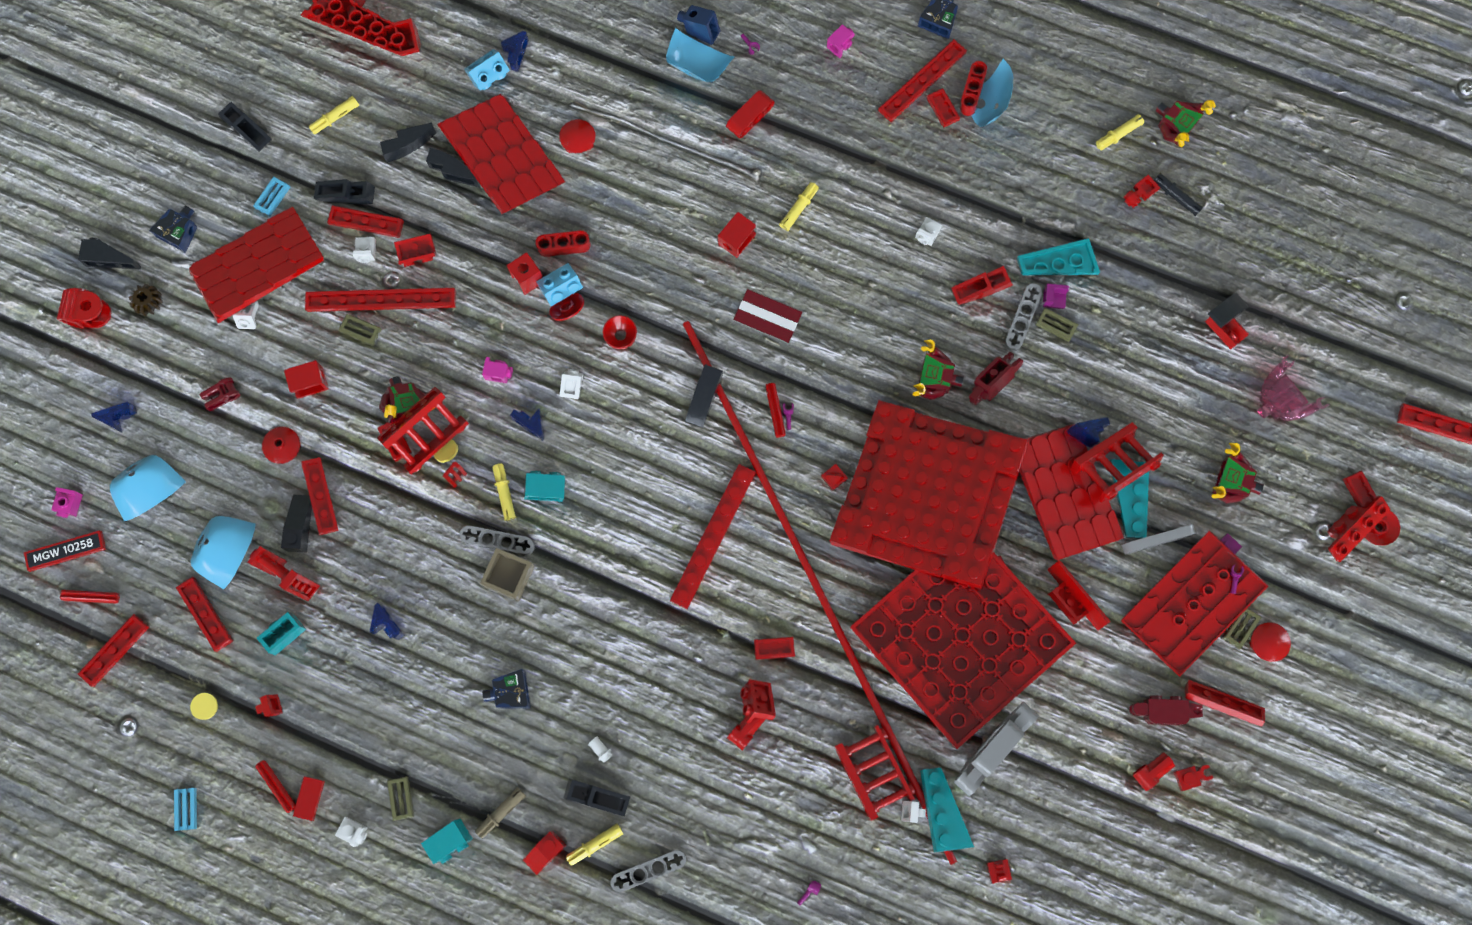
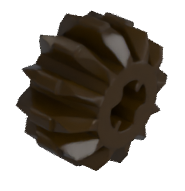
M144 284L142 287L137 285L136 291L131 290L133 295L128 297L131 301L129 305L137 314L147 316L150 313L154 315L155 309L160 310L158 304L163 303L161 299L162 294L155 286Z

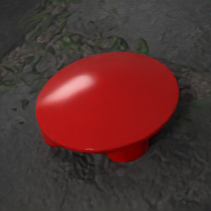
M581 119L567 122L559 134L561 145L568 153H582L591 150L596 138L593 126Z
M1267 622L1259 625L1253 631L1250 647L1261 659L1276 662L1285 658L1289 653L1291 639L1288 632L1281 625Z

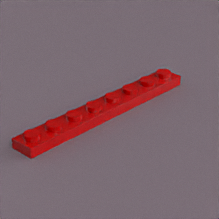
M455 288L316 291L305 293V310L307 312L456 308Z
M738 464L670 602L688 610L756 474L755 471Z

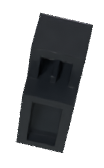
M232 102L218 113L219 117L258 152L272 140Z
M430 122L396 131L398 138L380 142L383 156L388 163L416 151L436 134L433 123Z
M430 147L426 159L429 168L441 171L446 180L480 188V183L465 164L443 151Z
M348 179L318 181L315 185L314 199L342 204H373L375 186L368 181L351 182Z
M1235 293L1211 310L1208 315L1222 328L1249 306Z
M704 365L685 422L701 428L704 427L723 376L722 370Z
M570 778L563 796L566 800L624 817L630 800V796Z

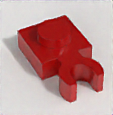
M1202 765L1198 768V771H1196L1195 766L1174 771L1180 791L1201 786L1200 779L1204 781L1212 780L1214 778L1213 775H1204V770L1210 768V766Z

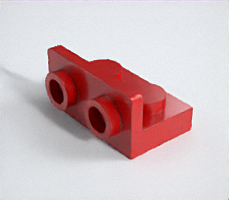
M1211 317L1205 321L1230 350L1249 335L1235 318L1222 328Z
M749 679L740 692L746 723H751L754 718L773 720L776 717L771 683Z

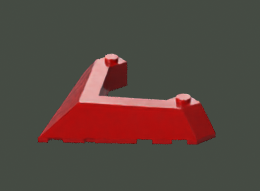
M312 0L313 4L308 10H304L301 13L302 17L400 56L420 52V38L412 18L393 23L380 17L377 13L363 8L362 6L366 0Z

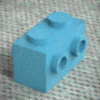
M494 49L464 68L474 86L479 90L488 89L492 82L504 78L506 73L510 71L500 53Z
M569 263L536 281L550 306L555 305L583 288L577 274Z

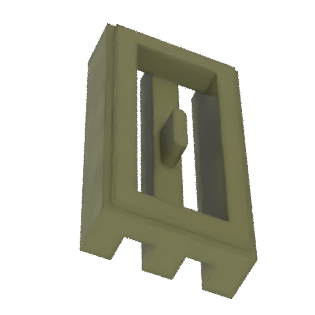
M1044 308L1036 323V326L1068 342L1079 325L1047 308ZM1045 314L1071 327L1072 329L1070 330L1069 328L1061 325L1060 323L1045 317Z
M346 314L339 328L340 332L372 346L375 344V339L378 338V333L382 330L380 327L349 314ZM351 320V321H353V322H355V323H358V324H360V325H362V326H365V327H367V328H370V329L374 330V332L371 333V332H369V331H367V330H364V329H362V328H360V327H357V326H355V325H353V324L348 323V321ZM345 326L353 330H356L360 333H363L367 336H370L371 338L369 339L350 330L345 329Z
M1247 608L1230 625L1222 639L1229 641L1231 645L1236 646L1235 648L1240 650L1261 619V616ZM1245 612H1247L1248 614L1246 615L1243 622L1235 632L1234 636L1231 638L1230 636L1233 633L1234 629L1242 619ZM1254 617L1252 623L1244 633L1241 640L1237 642V638L1243 631L1244 627L1246 626L1250 618Z
M409 777L388 780L393 821L414 817ZM401 782L404 783L408 814L405 813ZM394 783H396V785H397L399 806H400V812H401V815H399V816H398V814H397V807H396V800H395V793H394V786H393Z

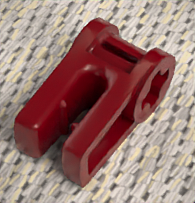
M224 378L199 394L205 401L211 399L205 403L207 410L213 411L240 397V392L233 385V378Z

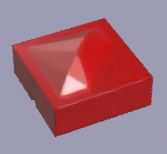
M837 464L821 475L832 491L848 480V477Z

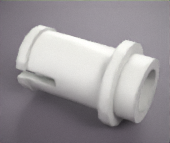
M598 736L589 742L588 746L599 757V761L605 763L612 757V750H608Z

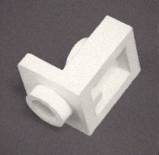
M926 217L918 229L915 238L924 245L932 246L943 225Z
M374 237L355 238L353 256L356 261L361 263L374 261L376 239Z
M257 301L233 314L237 328H256L254 318L259 306Z
M575 369L565 371L562 374L560 396L579 399L581 380L584 374L579 373V370Z
M344 817L335 836L356 847L366 839L367 833L365 832L368 827L348 817Z

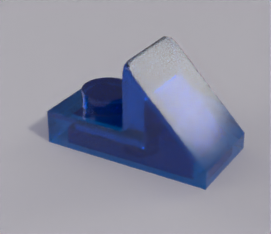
M521 31L501 42L503 51L509 53L508 63L512 71L519 72L529 42L526 31Z
M125 402L91 413V416L122 433L119 419H128L131 415L137 414L136 406L130 402Z
M515 409L512 411L510 417L513 421L541 441L545 439L540 409L534 413L530 420V416L525 412H518Z
M1108 417L1079 422L1070 427L1067 432L1090 448L1100 442L1098 434L1105 431L1104 428L1110 425Z
M376 603L374 605L370 633L376 634L386 627L384 631L390 639L400 640L405 635L384 606Z

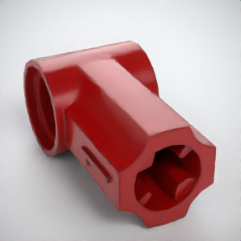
M744 718L732 730L727 739L743 751L752 740L754 733L766 719L754 718L751 723H746Z
M1162 752L1149 764H1145L1137 769L1132 775L1141 787L1148 791L1158 784L1159 779L1174 768L1175 765L1173 760L1165 752Z

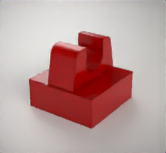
M278 694L260 697L261 704L255 706L257 714L263 713L265 717L277 716L283 713Z
M1008 859L986 863L991 884L1012 880Z

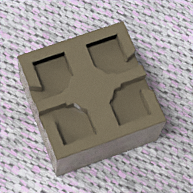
M496 548L480 584L487 589L519 602L535 566L532 562Z

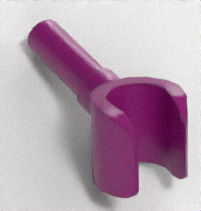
M744 33L741 34V38L749 47L748 52L750 55H754L752 47L759 51L760 45L757 42H751Z
M785 403L783 404L787 430H791V415L794 412L793 403H791L790 410L785 408Z
M1235 565L1230 570V575L1233 577L1232 594H1236L1238 580L1244 572L1243 566L1240 569V573L1234 571Z
M811 881L803 896L797 901V904L801 906L811 892L817 895L821 889V884Z

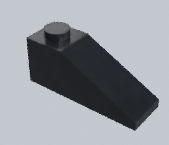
M93 237L81 239L78 260L86 267L141 270V266L134 259L102 242L100 239Z
M293 494L283 527L281 548L287 552L307 553L312 513L309 495Z

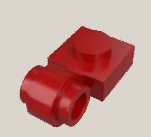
M1148 174L1134 185L1133 189L1135 192L1131 190L1123 197L1125 199L1124 202L1129 207L1135 208L1142 201L1140 197L1146 201L1159 191L1160 187Z

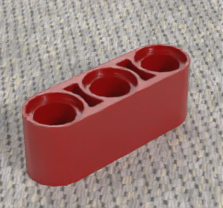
M982 61L974 62L969 71L960 104V111L965 116L973 115L977 109L987 73V65Z
M762 90L757 91L729 119L726 128L739 139L743 138L772 109L775 101Z
M582 230L543 234L538 236L535 242L539 254L543 257L584 253L591 247L587 232ZM581 239L586 240L583 244L577 243ZM563 241L568 242L565 246L559 245ZM549 244L547 248H541V245Z

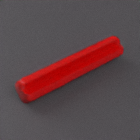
M768 383L765 388L776 438H781L786 433L776 384Z
M62 590L60 592V599L63 601L117 604L120 600V594L115 592Z
M265 760L255 765L256 769L285 812H292L296 804Z

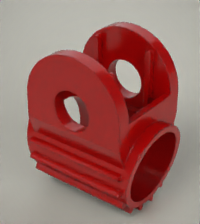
M68 288L63 290L57 320L80 329H84V327L100 328L109 322L112 311L109 304L101 300L95 293L81 288Z

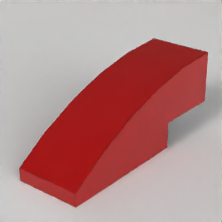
M1002 266L989 273L984 272L951 287L958 305L1002 291L1013 286L1006 268Z

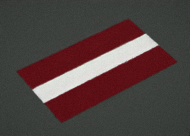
M747 289L733 320L789 343L803 312Z

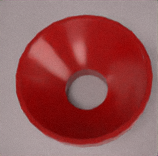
M622 315L614 316L605 323L603 337L610 347L619 350L626 349L635 342L637 328L629 317ZM618 331L626 333L624 340H617L615 338Z

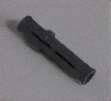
M1161 172L1154 179L1158 186L1165 191L1164 194H1169L1194 216L1203 209V206L1176 186L1175 182L1172 183Z

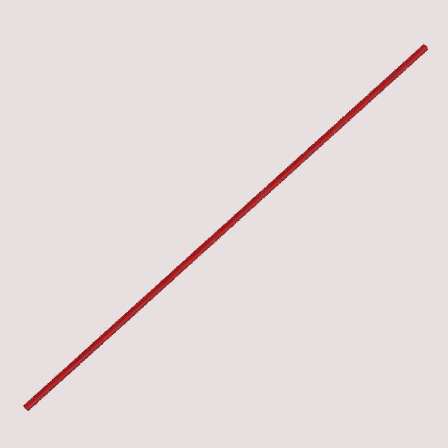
M690 321L684 322L683 326L703 367L705 364L711 366ZM719 384L716 393L881 726L888 736V740L909 783L912 784L915 790V795L922 809H926L924 793L721 384ZM952 850L944 851L950 865L957 862Z

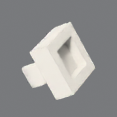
M903 801L901 821L918 823V817L925 818L926 809H919V802Z

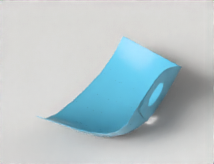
M676 28L666 55V61L685 74L705 82L716 80L734 58V56L724 54L694 40Z
M1002 59L993 75L983 85L980 98L985 101L984 108H977L975 113L971 115L975 123L980 127L994 122L1007 109L1011 99L1013 73L1011 67L1004 59Z
M150 455L133 463L115 477L110 483V492L123 520L127 521L141 515L172 495L186 481L163 459L156 455ZM135 471L133 476H129L131 472Z
M225 516L211 518L196 542L190 561L193 569L207 580L225 589L234 577L246 554L256 524ZM204 535L202 542L198 546L201 537ZM208 539V544L204 545L205 540Z

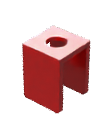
M737 212L719 233L718 245L738 258L756 236V232L753 231L756 228V224Z
M527 252L506 265L511 277L517 280L524 295L537 288L536 281L543 278L541 271Z
M317 360L284 370L289 391L291 393L295 392L297 399L329 390L324 369Z

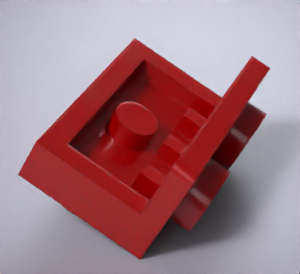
M431 233L394 242L399 259L398 264H404V267L415 265V261L421 259L422 263L432 261L433 257L437 255Z

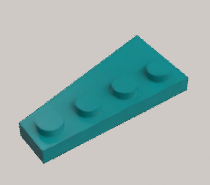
M1089 238L1017 257L1022 276L1099 275L1100 273Z
M1109 460L1124 477L1132 472L1122 460ZM1134 461V463H1135L1138 467H1140L1141 465H1143L1144 463H1146V462ZM1149 471L1118 491L1117 494L1124 534L1127 538L1142 539L1147 537Z
M942 768L920 770L934 853L973 848V842Z

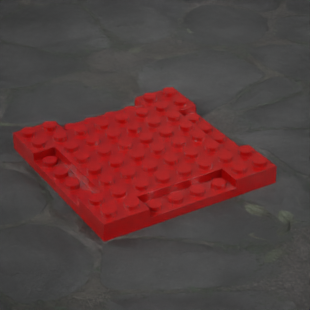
M878 400L844 505L841 506L829 540L831 545L982 589L1027 449V439L989 430V432L919 414L914 409Z
M994 552L982 589L915 570L850 627L854 634L875 658L880 661L955 749L963 745L1076 644L1071 636Z

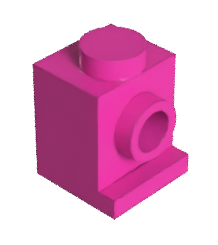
M842 24L827 39V48L838 58H841L843 50L849 49L852 45V38L855 36L854 32Z
M486 357L482 372L484 379L507 384L508 378L512 377L513 367H509L502 360L492 362L490 357Z
M56 487L55 491L57 492L51 510L56 512L58 517L68 518L69 515L76 517L83 495L73 490Z

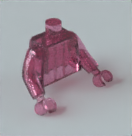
M1287 354L1282 359V363H1279L1266 377L1260 390L1262 396L1259 399L1263 406L1257 412L1262 418H1266L1271 414L1275 420L1281 418L1283 421H1293L1305 418L1319 411V409L1327 408L1330 403L1323 406L1321 400L1326 397H1320L1316 402L1306 405L1309 403L1290 378L1284 374L1287 367H1291L1295 363V359L1292 363L1286 362V358L1289 356Z

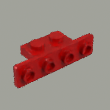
M1377 496L1367 508L1352 505L1327 531L1330 537L1336 538L1328 547V550L1337 562H1341L1390 511V507L1382 496Z
M1060 560L1048 568V572L1059 584L1048 595L1073 625L1084 616L1087 617L1097 630L1110 623L1105 613Z

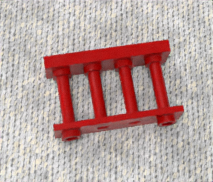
M436 387L430 390L377 437L386 449L393 446L407 461L403 466L411 475L419 471L427 460L454 436L463 432L469 424L461 415L457 419L442 403L446 397ZM433 408H437L451 423L443 431L428 416V413ZM421 420L436 436L428 444L413 429L414 425ZM406 433L421 448L414 457L399 442V438Z
M1133 422L1076 458L1071 466V470L1075 475L1080 471L1086 472L1103 490L1099 498L1101 503L1106 499H1113L1118 494V491L1148 471H1155L1161 465L1160 461L1164 454L1161 452L1152 457L1135 439L1134 434L1138 427ZM1124 442L1129 443L1146 463L1138 467L1120 448L1121 444ZM1109 452L1115 453L1132 472L1124 477L1106 458V454ZM1095 461L1100 462L1117 482L1109 486L1091 467L1092 463Z
M261 546L250 554L248 563L275 577L277 575L281 578L279 586L289 593L309 601L320 587L318 583L292 569L290 571L286 569L284 565L287 563V560Z
M878 725L873 727L875 734L850 746H844L843 743L834 746L870 821L878 818L877 813L880 812L879 809L907 796L909 801L915 799L913 795L916 794L912 784H907L885 740L888 736L884 728H879ZM880 741L884 752L858 765L856 763L852 764L849 758L852 756V753ZM889 759L894 770L868 783L861 782L859 775H861L862 771ZM898 778L903 789L876 802L870 801L868 794L871 790Z

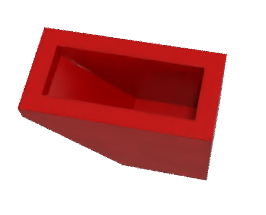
M550 831L529 852L523 861L538 875L567 845L553 831Z

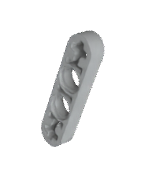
M1029 284L1026 287L1005 339V347L1011 352L1018 351L1022 346L1039 303L1042 289L1037 284ZM1033 289L1035 290V295L1032 298V301H1030L1028 299ZM1022 306H1030L1031 313H1024L1021 309ZM1023 322L1025 329L1018 330L1015 327V323ZM1016 334L1018 335L1016 340L1017 344H1015V346H1012L1011 341L1013 340Z
M1193 524L1131 541L1121 546L1126 555L1196 535L1197 532Z
M465 526L460 531L461 540L469 545L494 550L498 548L505 552L520 555H530L535 549L534 542L525 536L474 526ZM469 530H471V533L474 535H478V532H480L478 536L479 542H476L477 538L470 537L469 540H467V537L464 536V534L469 533ZM485 534H492L493 540L491 543H483V536ZM509 537L512 540V544L505 548L501 545V542L504 538ZM516 539H518L517 542L519 544H525V541H528L530 548H526L523 551L521 546H516V550H514Z
M675 850L619 872L612 877L611 887L616 892H623L678 870L686 864V855L680 850ZM674 854L683 857V860L680 861L681 865L677 866V863L670 864L672 869L668 870L667 863L664 860L665 857H668V861L674 858ZM661 861L663 863L664 870L661 873L653 871L652 866L654 862ZM636 869H642L645 872V877L642 881H637L634 878L633 874ZM630 872V879L634 883L633 885H630V881L623 884V888L615 886L617 877L620 876L621 879L627 878L626 873Z

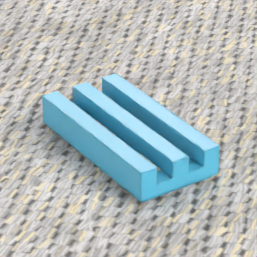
M273 176L253 207L271 217L290 189V186ZM276 183H278V185L276 186V188L274 189V191L271 192L272 189L274 188V186L276 185ZM268 197V200L265 202V204H264L263 207H262L261 205L263 204V202L265 201V199Z
M197 788L174 790V831L197 829ZM188 793H190V825H188ZM181 794H182V826H181Z

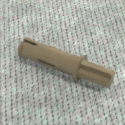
M517 787L491 814H487L488 817L475 829V833L480 838H484L495 826H499L498 823L526 795Z

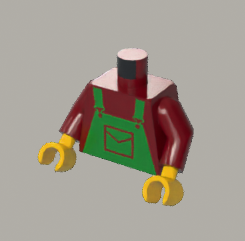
M1207 100L1204 103L1176 101L1171 108L1161 102L1155 112L1163 117L1158 127L1164 140L1183 147L1185 145L1184 141L1189 142L1188 134L1199 122L1204 114L1203 112L1205 111L1208 115L1213 113L1211 107H1216L1213 100Z
M924 340L927 346H922L921 350L928 351V353H926L919 383L913 385V387L917 388V391L913 392V396L920 395L929 400H934L948 394L951 385L962 387L964 376L953 374L955 364L935 346L933 340Z
M399 376L389 380L391 386L382 395L379 409L384 413V417L388 418L389 423L399 419L426 395L416 388L412 382L402 384Z
M1229 443L1231 449H1225V453L1231 454V456L1223 460L1212 492V498H1218L1226 504L1240 502L1242 499L1247 498L1250 492L1260 495L1264 484L1254 481L1257 471L1252 468V465L1240 452V445L1238 443Z

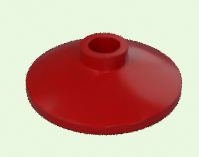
M574 293L551 306L549 310L551 318L557 321L572 318L583 308L584 298L581 294Z
M276 427L270 430L262 442L263 454L269 461L276 464L290 462L297 456L300 450L299 436L288 427ZM282 441L281 446L277 447L276 443Z
M1389 511L1377 524L1380 527V531H1377L1374 527L1365 536L1369 542L1378 546L1393 543L1398 538L1401 529L1397 516L1392 511Z

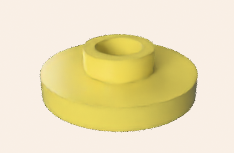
M451 439L434 454L435 459L442 463L452 460L458 452V445Z
M208 693L198 694L193 698L190 705L192 715L201 720L210 719L218 709L217 699Z

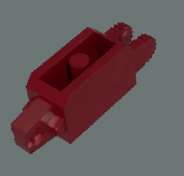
M1008 352L1003 358L996 357L976 377L974 381L975 386L972 389L973 392L969 395V401L975 406L983 399L990 402L1015 377V372L1023 365V360L1018 358L1010 364L1014 358L1012 352Z
M1150 695V699L1143 700L1144 703L1132 704L1128 709L1130 714L1144 716V721L1147 724L1182 725L1192 718L1203 717V706L1189 703V700H1182V696H1170V699H1162L1160 695Z

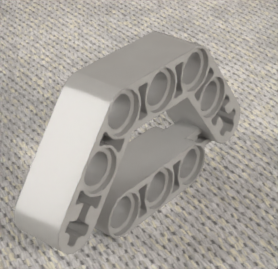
M1023 701L994 729L968 759L954 780V783L970 797L981 785L984 778H987L1025 735L1024 732L1037 720L1039 715Z

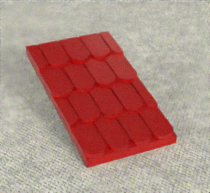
M501 94L437 124L501 214L565 183V180L552 161L548 159L538 142L534 140L519 116L515 114L505 97Z
M291 207L267 219V222L246 232L244 236L216 249L215 253L193 263L189 267V272L217 323H220L321 263L324 259L294 207Z
M1071 424L1024 438L1027 439L1028 445L1019 473L1054 559L1060 560L1124 539L1115 511L1112 510L1109 500L1106 499L1102 503L1099 501L1103 490L1086 472L1080 471L1075 475L1071 470L1074 460L1088 451L1077 424ZM1092 463L1091 467L1097 472L1094 463Z
M1209 530L1121 619V622L1180 677L1269 585ZM1233 565H1235L1234 571L1236 573H1240L1242 566L1244 568V572L1237 583L1236 594L1231 593L1233 577L1230 575V570Z

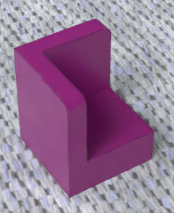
M1047 283L1043 290V307L1065 309L1069 285Z

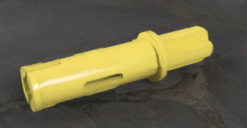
M351 96L330 112L322 114L320 119L309 125V129L313 134H317L327 126L331 127L332 123L358 107V102Z
M1137 114L1115 130L1108 131L1107 135L1096 141L1097 149L1104 150L1111 144L1118 143L1119 139L1143 125L1144 119L1139 120L1141 115Z
M809 183L803 193L798 195L795 204L779 223L781 228L789 231L805 207L810 205V200L819 189L815 183Z
M495 464L492 467L496 481L494 485L497 486L504 521H509L511 518H516L508 486L510 482L507 480L504 465Z
M618 823L587 843H581L582 846L567 854L566 858L569 864L574 865L587 856L591 857V854L623 835Z

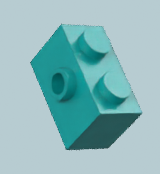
M541 471L526 473L524 500L563 502L565 475H561L559 472L541 474Z
M287 612L280 619L271 623L269 628L257 637V640L268 653L277 655L301 635L306 628L294 614Z
M460 818L446 825L422 842L421 845L433 864L438 862L444 864L453 858L452 853L455 851L460 853L469 847L468 842L473 838Z

